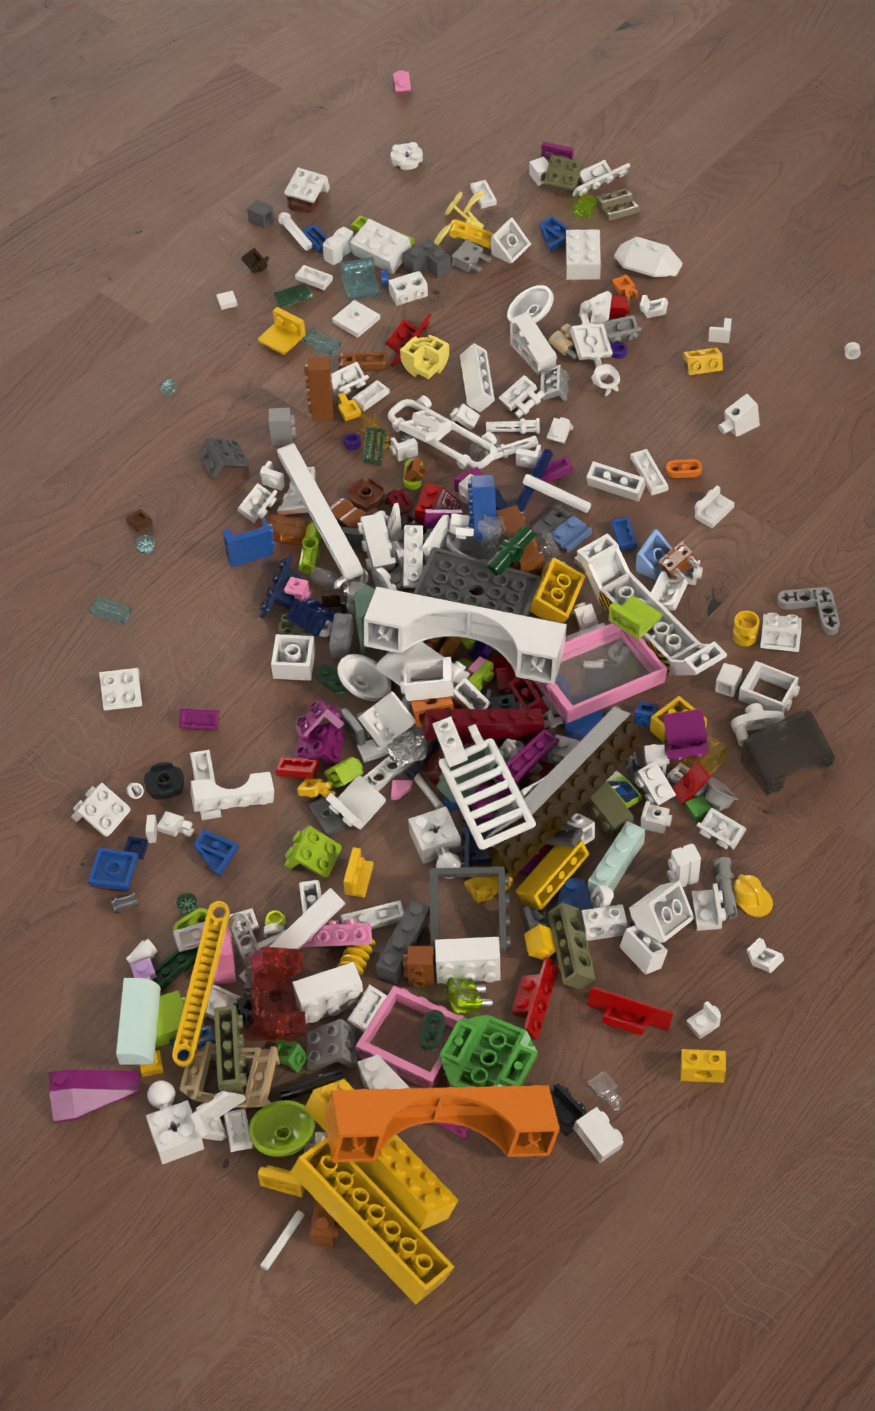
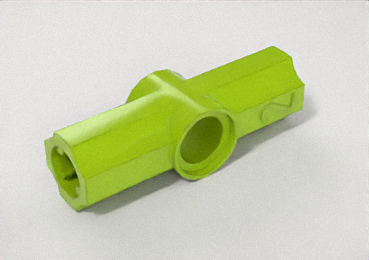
M314 522L307 525L305 538L302 541L303 548L299 570L304 574H311L315 571L317 558L320 556L319 548L322 537Z

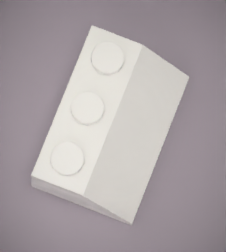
M680 880L659 885L629 908L636 927L661 943L667 941L695 919Z

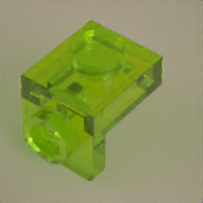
M583 193L578 203H573L572 207L575 214L579 217L585 216L590 218L599 201L597 198Z

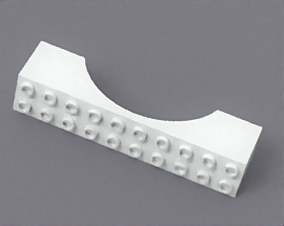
M376 587L364 618V646L402 654L409 647L427 639L443 636L466 637L483 642L499 651L511 664L516 677L555 684L564 654L567 624Z

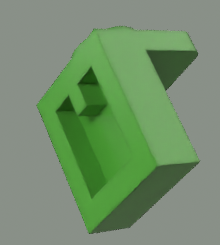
M279 1040L275 1047L277 1048L280 1064L289 1065L294 1072L298 1073L307 1059V1054L299 1043Z

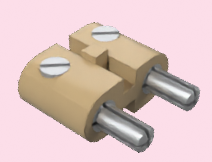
M567 323L561 327L560 331L557 330L549 338L548 342L561 354H568L575 360L578 355L571 350V348H575L570 332L572 326Z

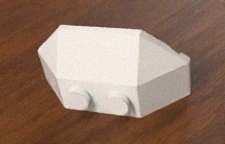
M635 237L621 244L614 254V258L623 268L652 277L677 276L683 265L669 246L640 237Z

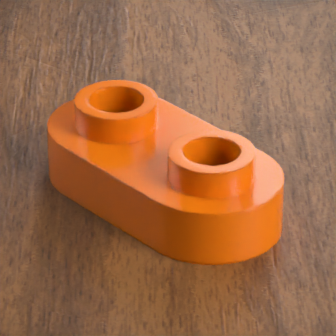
M696 459L672 460L666 465V474L671 478H694L702 473V463Z

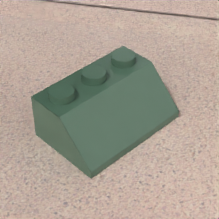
M366 584L361 589H358L353 597L360 652L363 655L370 648L364 646V618L375 592L374 588Z
M475 742L472 744L467 743L463 747L466 749L476 744ZM489 748L468 756V761L450 767V770H455L492 753ZM496 761L454 778L457 785L492 770ZM442 773L436 787L451 803L456 802ZM480 784L462 791L463 797L474 794Z

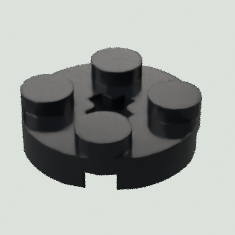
M160 762L150 767L151 770L144 776L145 788L155 800L168 799L182 793L184 786L183 772L180 767L177 768L170 762ZM162 778H166V780H169L166 783H161Z

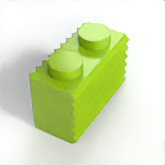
M351 757L324 771L327 780L333 783L332 788L334 789L362 775L363 767L357 758Z

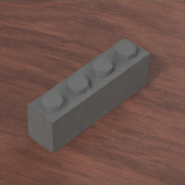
M414 900L410 901L376 964L377 979L395 986L397 985L404 971L403 955L408 953V946L418 945L430 922V906Z

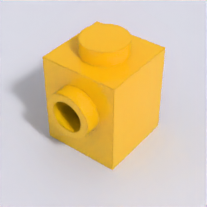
M538 924L524 934L529 956L544 960L545 957H550L556 952L551 928Z

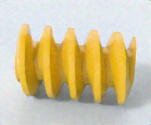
M372 939V944L346 945V949L337 967L354 962L358 974L362 975L364 973L362 968L367 966L365 961L370 959L369 954H372V948L375 947L376 942Z

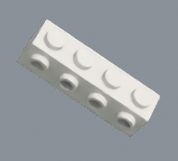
M474 343L460 354L467 405L471 409L481 412L494 402L495 399L487 351Z

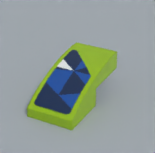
M618 771L606 781L627 808L643 800L637 789Z

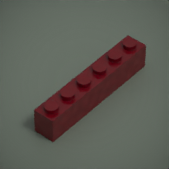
M541 708L426 709L422 720L424 740H438L433 723L448 717H452L460 739H472L468 727L476 724L482 739H534L543 730L545 725Z

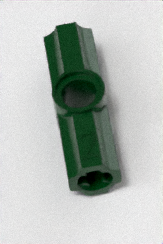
M522 525L510 540H503L499 546V552L486 565L492 574L500 576L512 562L519 561L523 556L524 548L536 536L535 532L527 525Z

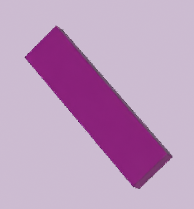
M543 729L506 764L515 783L517 784L559 744L560 739ZM502 774L495 777L500 782L505 781Z

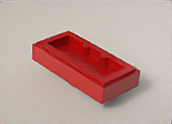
M281 757L275 772L277 776L314 779L320 764L318 760Z
M696 762L672 787L676 794L675 797L682 805H685V802L689 801L711 779L701 763Z

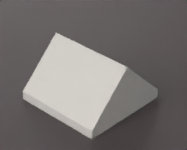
M510 218L491 236V255L509 264H512L531 245L513 218Z

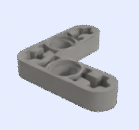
M818 587L786 590L779 593L777 605L781 609L816 607L822 631L827 635L838 633L840 621L834 597L829 588ZM821 595H824V597L826 598V602H823V596ZM807 596L809 597V600L803 601L800 599V597ZM830 609L832 613L826 614L822 610ZM829 620H831V626H832V627H830V625H828V621H829Z
M234 914L228 922V927L241 961L247 968L261 955L259 951L263 953L269 945L274 943L286 931L283 930L257 944L250 923L244 915ZM238 921H241L240 926L243 930L241 932L236 927ZM244 937H250V942L245 946H241V940ZM254 955L253 961L250 962V956Z

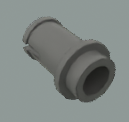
M135 893L118 899L115 897L111 901L114 913H121V910L137 906L138 901Z

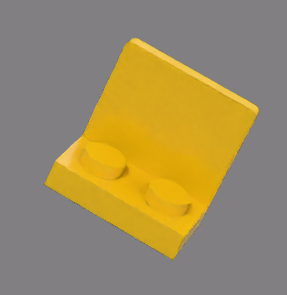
M276 307L273 310L274 324L258 338V342L285 355L305 336L304 320Z

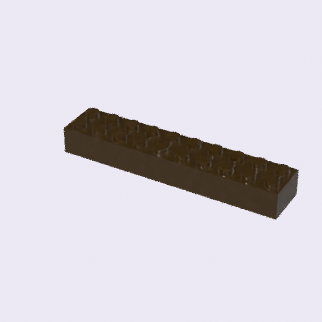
M613 708L524 798L536 822V826L486 848L485 850L494 867H504L505 873H509V877L513 878L643 744V739L631 713ZM523 815L497 826L484 840L525 823Z

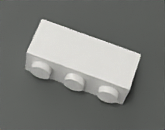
M594 461L586 477L588 486L637 502L640 501L645 488V479L643 477Z

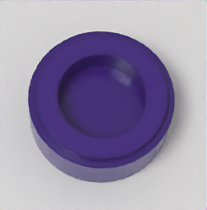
M616 342L610 346L613 358L621 359L627 355V346L624 343Z
M356 433L346 434L343 438L344 447L348 450L358 449L361 446V437Z

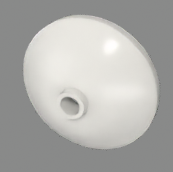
M543 285L534 286L523 291L513 300L508 309L507 317L509 322L510 319L527 311L535 323L539 322L552 307L554 300L552 291Z
M350 654L343 657L338 664L337 672L341 683L350 693L360 699L379 701L389 694L391 690L390 678L375 668L378 663L371 658Z

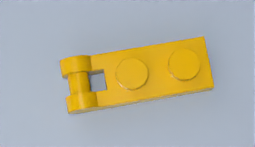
M457 219L451 221L449 232L452 238L469 239L470 242L491 249V236L495 234Z

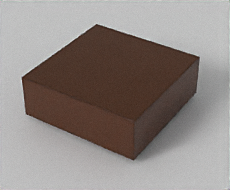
M142 509L126 518L127 523L137 532L152 524V519Z

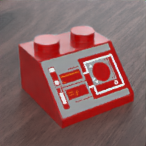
M426 483L415 508V519L419 521L420 525L424 526L425 509L459 510L461 502L444 487Z

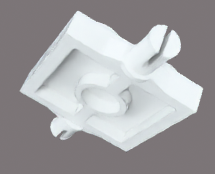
M585 313L580 315L582 325L572 326L570 332L579 360H594L597 368L602 365L601 358L611 357L613 353L604 324L590 323Z

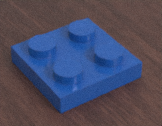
M98 848L88 879L89 886L129 891L139 859L138 853Z

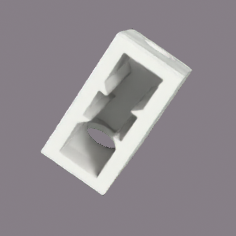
M745 394L725 410V421L718 425L722 434L731 431L737 437L760 426L758 404L748 394Z
M465 677L454 688V696H451L453 704L455 706L461 705V709H487L491 704Z

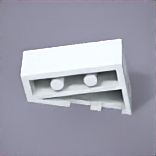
M528 311L510 319V345L538 375L541 374L542 370L556 366L557 355L555 351L551 348Z
M383 513L361 517L360 523H357L359 534H363L364 541H361L363 552H367L368 559H365L367 570H371V574L374 569L379 567L384 568L386 571L393 570L396 561L395 558H392V546L388 540V531Z
M379 1055L358 1062L359 1075L365 1089L409 1088Z

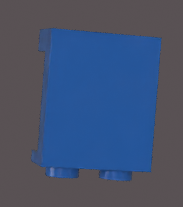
M262 519V528L233 536L230 528L222 530L225 551L231 567L274 555L273 547H275V542L271 536L274 535L271 524H267L266 519Z

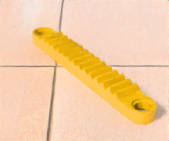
M222 901L213 902L207 912L172 1052L174 1062L180 1067H188L193 1063L200 1041L230 918L229 907ZM216 908H223L225 914L223 917L217 918L213 915ZM182 1050L190 1053L186 1061H180L177 1058L178 1053Z

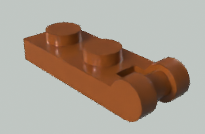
M387 352L341 353L339 355L340 363L338 369L340 370L355 362H358L361 370L387 369Z

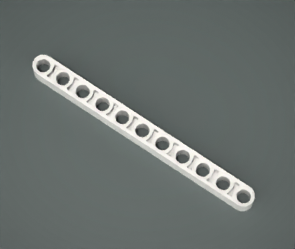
M291 443L277 449L283 467L345 581L363 575V569L295 444Z

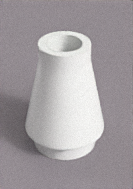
M149 939L142 940L126 960L129 964L148 957L151 959L155 957L158 951Z

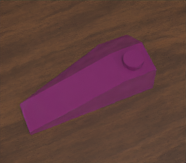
M83 1069L49 1072V1093L54 1123L80 1119L83 1117L82 1115L93 1110L96 1112L102 1109L104 1105L111 1102L117 1103L140 1093L139 1072Z

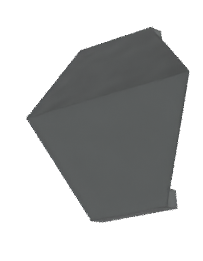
M529 906L525 908L518 907L526 931H529L538 924L551 928L547 912L541 914L537 909L530 910Z

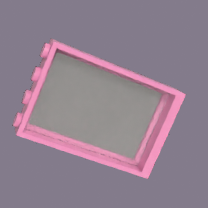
M611 623L565 642L564 654L555 684L534 682L567 724L665 683L667 668L656 657L655 652L648 647L643 637L638 640Z

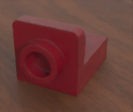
M403 488L398 491L396 489L390 491L384 501L386 505L390 504L392 508L394 503H398L400 515L414 507Z

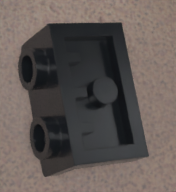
M556 1082L553 1085V1091L550 1093L559 1130L567 1137L574 1131L573 1126L575 1122L586 1115V1108L580 1101H576L572 1097L568 1088L562 1087Z

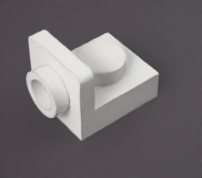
M707 1001L704 1003L701 1011L686 1020V1025L701 1039L720 1026L721 1013L716 1006H712Z

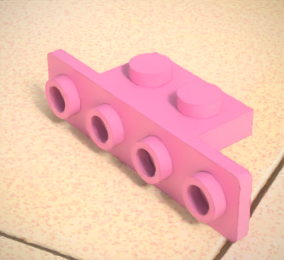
M356 919L343 920L344 924H339L338 920L327 921L326 925H323L301 948L372 944L371 923H356Z

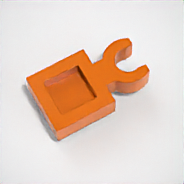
M628 275L612 280V286L617 293L627 296L626 301H630L631 295L636 299L638 298L635 284Z

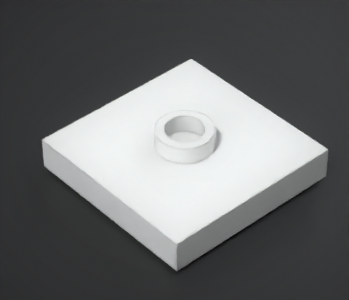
M354 300L332 318V323L358 338L380 320V314Z

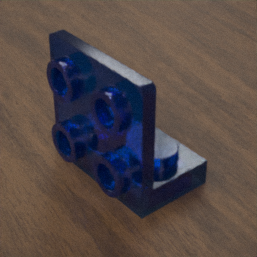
M296 598L286 619L313 636L318 637L326 621H333L334 614L337 612L329 608L327 610L322 607L323 604L313 599L311 601L308 598L303 600Z

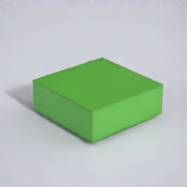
M704 795L685 802V807L695 821L705 817L711 809Z

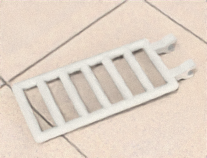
M476 724L469 726L468 729L476 745L464 749L467 757L487 748L490 749L492 754L452 771L448 766L446 758L439 761V766L478 848L483 850L534 828L536 822L493 739L483 741ZM496 761L497 768L457 785L454 778ZM501 774L505 779L503 782L466 798L461 793ZM507 788L510 789L511 795L470 812L468 805ZM513 802H516L519 807L478 826L474 820ZM523 815L525 823L486 840L483 839L481 833Z

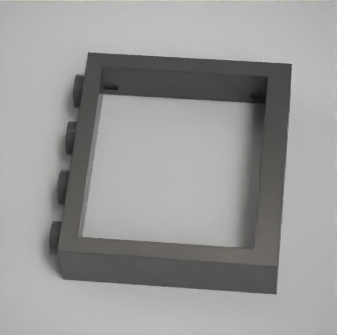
M504 867L429 868L430 939L434 955H436L435 940H439L438 878L498 876L500 953H507V946H511L510 934H506V926H510V914H506L505 906H510L509 893H505V886H509V873H505Z

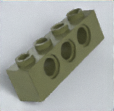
M561 902L548 912L563 984L582 990L594 982L596 978L579 908Z

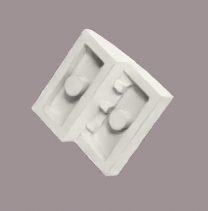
M427 410L413 413L412 420L401 422L399 430L427 442L442 434L451 425V422Z

